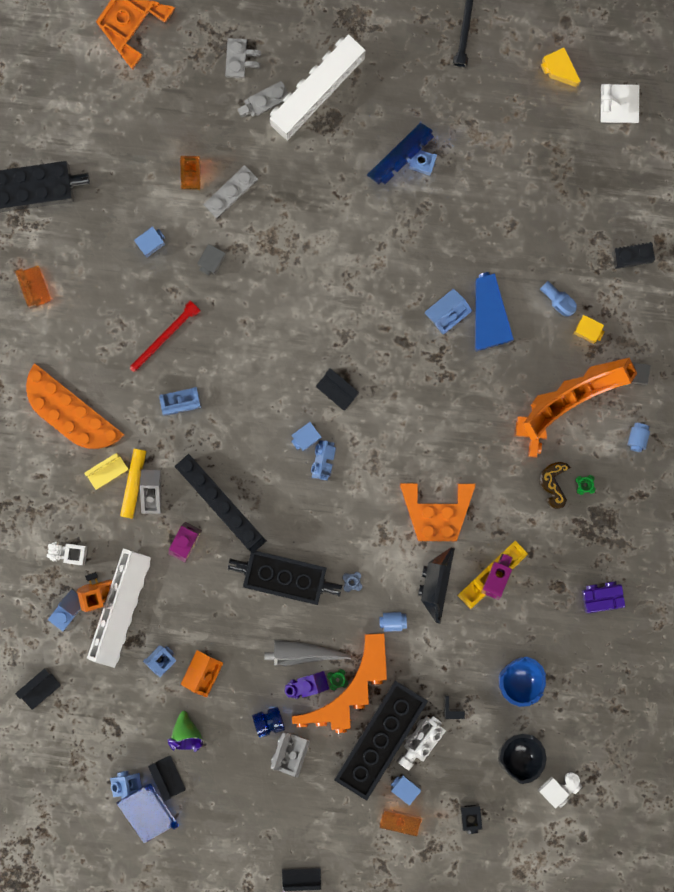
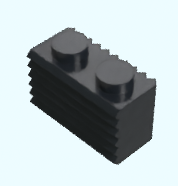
M652 242L642 243L641 245L635 244L630 247L627 245V247L615 248L612 252L615 269L649 264L655 261Z

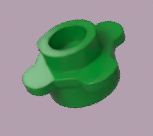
M578 476L576 478L578 483L577 493L579 495L584 493L593 494L596 491L594 476Z
M343 669L327 674L331 690L335 691L337 688H346L348 686Z

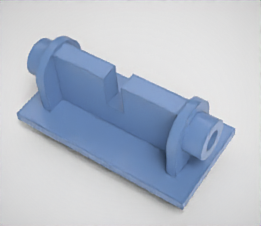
M319 440L315 447V462L311 467L312 478L328 481L333 464L326 463L327 459L334 460L335 443Z

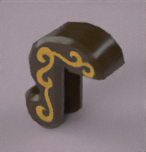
M552 463L543 469L539 476L540 487L543 491L551 494V497L547 498L546 502L553 509L563 508L567 502L564 493L555 479V476L571 468L567 463Z

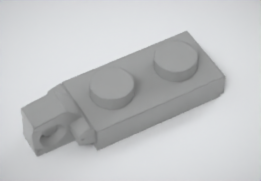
M280 81L245 100L246 105L238 108L240 116L244 117L248 114H251L252 117L258 116L284 103L283 99L288 95V92L283 82Z

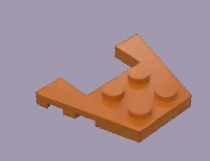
M111 0L96 23L133 70L143 55L127 44L148 13L166 23L175 11V8L149 0Z
M400 483L418 541H457L475 489V484H458L457 504H418V484Z

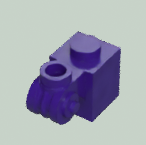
M324 671L298 678L297 681L294 679L290 680L285 685V694L288 698L292 697L295 699L300 698V695L303 698L329 690Z

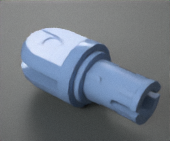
M549 281L540 288L552 300V306L561 315L569 317L576 312V302L565 291L559 292Z

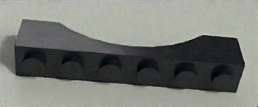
M189 453L174 466L252 554L267 542Z

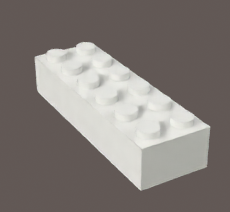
M350 35L346 38L341 37L335 44L337 47L332 52L328 51L322 58L324 61L319 66L315 65L309 73L311 75L306 80L303 78L296 87L298 89L293 94L290 92L283 99V105L280 108L278 106L275 107L270 113L271 126L287 141L365 59V49Z

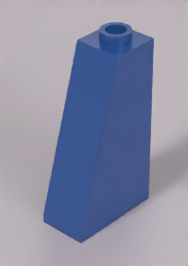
M490 272L479 274V278L475 280L476 352L514 340L495 273L491 275Z

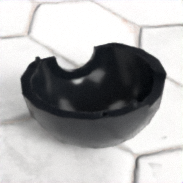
M514 735L507 739L499 749V765L513 780L520 784L533 782L540 777L545 769L547 760L545 748L541 741L533 735Z

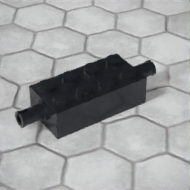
M67 161L0 170V213L74 202L73 186L90 185L89 173L71 175Z
M259 551L251 553L247 562L230 558L229 563L236 565V567L228 565L227 569L228 571L231 570L244 574L243 588L318 605L320 595L323 593L340 597L341 592L333 589L342 590L343 586L342 584L327 582L324 579L326 567Z

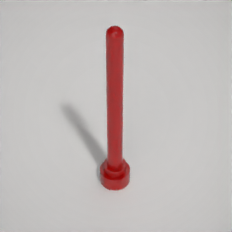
M191 300L185 305L184 312L130 366L131 371H137L190 316H196L201 311Z

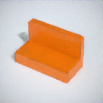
M197 650L181 685L194 693L208 697L223 662Z

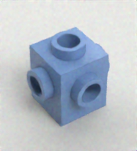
M129 771L118 772L116 777L110 778L113 797H121V800L133 798L134 794L142 793L139 773L129 774Z

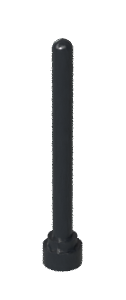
M466 0L459 49L456 56L453 57L452 63L457 67L468 66L469 58L466 54L473 0Z

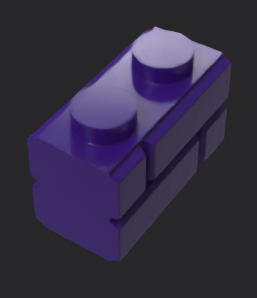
M616 581L607 582L605 587L598 588L597 584L586 586V590H582L585 613L625 607L622 584L617 585Z

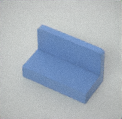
M452 289L426 310L425 314L444 335L472 312V309L466 300L455 289Z

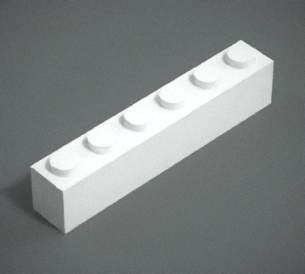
M123 548L87 659L115 668L116 663L120 659L122 645L126 641V633L132 622L134 608L138 604L140 590L144 586L146 572L150 568L151 557Z

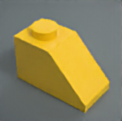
M561 48L543 57L542 70L551 79L574 87L580 84L581 81L565 48Z

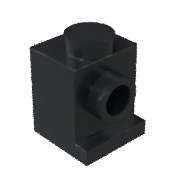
M480 805L460 806L462 830L467 831V834H476L478 830H482ZM469 816L475 817L473 822H468L467 819Z

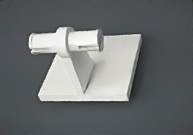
M601 84L600 123H639V85Z

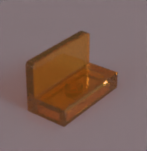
M39 266L15 271L28 308L32 309L51 301Z
M384 808L379 828L417 837L422 818Z

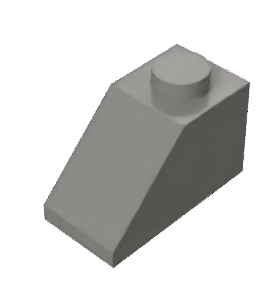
M141 470V513L161 514V470Z

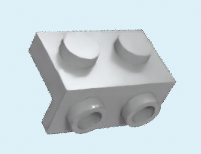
M283 732L278 739L276 753L271 759V769L298 777L310 740L292 733Z

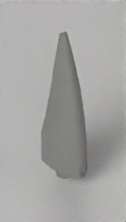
M274 640V652H265V660H274V665H297L321 660L351 659L350 655L326 647L284 640Z

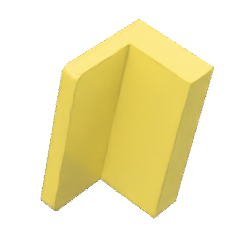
M115 453L84 474L89 478L95 490L129 469L119 453Z

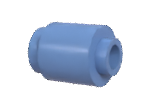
M642 423L634 424V427L631 428L627 444L631 447L630 450L635 452L646 450L650 426Z
M387 612L383 613V617H379L380 628H384V632L407 629L406 613Z

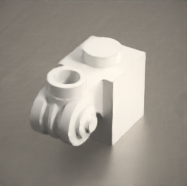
M59 542L48 544L47 557L50 560L57 562V560L64 559L63 563L85 565L88 546L66 544V547H64Z
M568 772L565 774L564 784L557 783L551 777L538 789L555 809L558 806L560 808L564 806L568 801L567 797L571 793L576 794L582 788L580 779L575 773Z

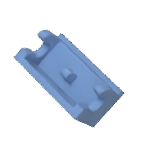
M197 387L159 395L164 416L201 408Z

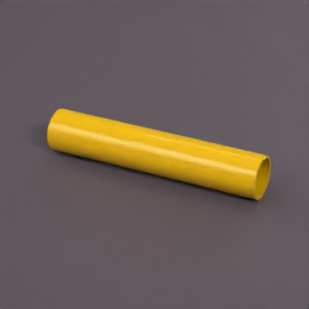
M133 449L120 514L121 517L134 518L141 470L144 467L147 451Z

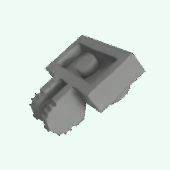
M228 38L225 77L245 78V68H259V62H246V56L258 57L261 56V51L246 50L247 39Z

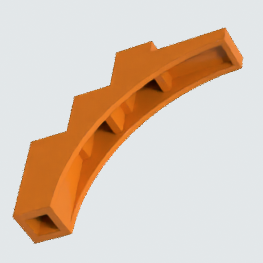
M630 357L591 366L583 377L563 381L557 391L537 395L531 404L532 412L523 423L530 439H538L550 424L580 403L608 390L631 384L637 372Z
M384 633L365 634L364 653L359 669L349 686L336 699L312 712L292 715V724H296V727H308V723H316V726H327V722H331V730H335V733H346L347 729H351L349 706L353 705V709L365 708V705H369L368 681H371V684H383V680H387Z

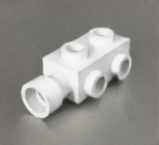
M426 716L424 719L419 720L415 732L408 735L405 740L406 744L403 747L407 749L406 753L403 756L401 755L397 762L407 770H410L414 765L413 761L416 757L424 761L446 732L440 726L442 722L434 716L431 719Z

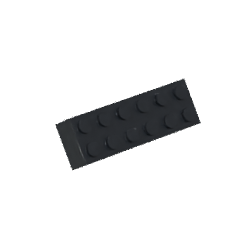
M394 680L334 777V781L367 801L428 703V700Z

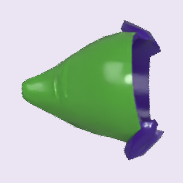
M182 711L175 723L172 736L168 739V745L173 751L175 749H193L196 752L203 745L202 736L190 720L188 713Z

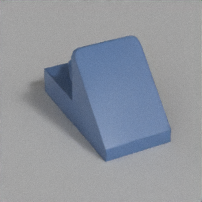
M71 589L60 601L58 607L48 619L61 631L68 627L81 609L78 594Z

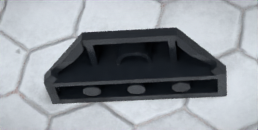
M452 547L429 561L427 566H423L422 577L425 580L424 585H420L418 596H421V602L438 624L441 623L455 548Z

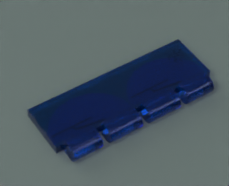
M420 122L367 174V177L378 185L381 182L385 185L394 176L393 170L398 173L408 163L406 158L408 157L411 160L422 149L419 145L425 146L434 137L431 134L433 132L432 129Z

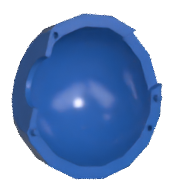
M529 657L518 658L500 672L499 689L504 698L511 704L519 707L530 706L538 702L544 695L546 673L543 666L535 659Z

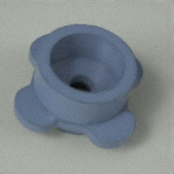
M359 572L354 574L345 573L342 578L345 582L343 588L346 592L351 590L360 591L362 589V584H360L361 574Z

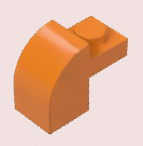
M517 417L515 437L530 438L523 425L527 417ZM546 429L538 439H530L528 457L536 458L537 454H541L542 443L539 442V439H547Z
M109 579L93 585L87 584L78 588L77 594L81 610L88 612L104 607L103 603L106 602L113 580Z

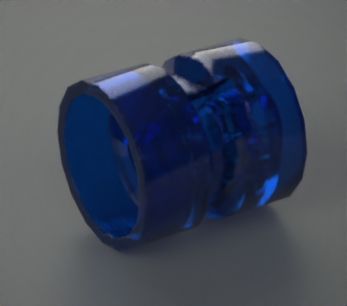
M278 706L268 709L267 713L259 712L252 715L259 739L269 736L272 731L278 733L285 730Z

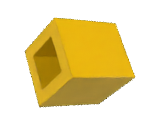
M583 315L573 334L594 344L597 340L600 341L605 333L602 330L604 325Z

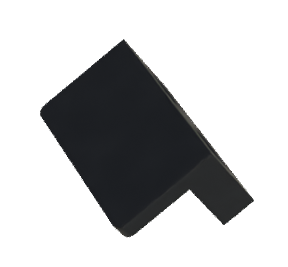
M331 368L328 369L324 377L316 385L317 389L343 411L359 395L356 389Z
M44 668L15 694L19 699H23L29 708L33 710L57 690L61 684L48 668Z
M444 694V718L465 719V711L463 709H449V695Z
M167 756L148 766L164 802L186 790L171 756Z
M321 867L282 869V891L321 890Z

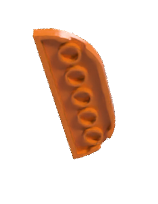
M34 363L27 377L26 392L30 405L41 418L76 445L88 449L109 447L124 436L121 431Z

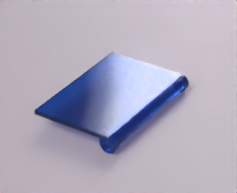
M147 784L116 802L143 843L148 842L170 828L174 830L179 826L152 784Z

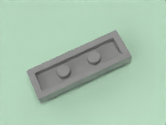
M244 165L203 205L218 219L258 178Z

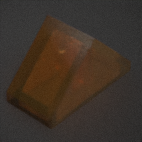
M180 156L181 189L200 190V156Z

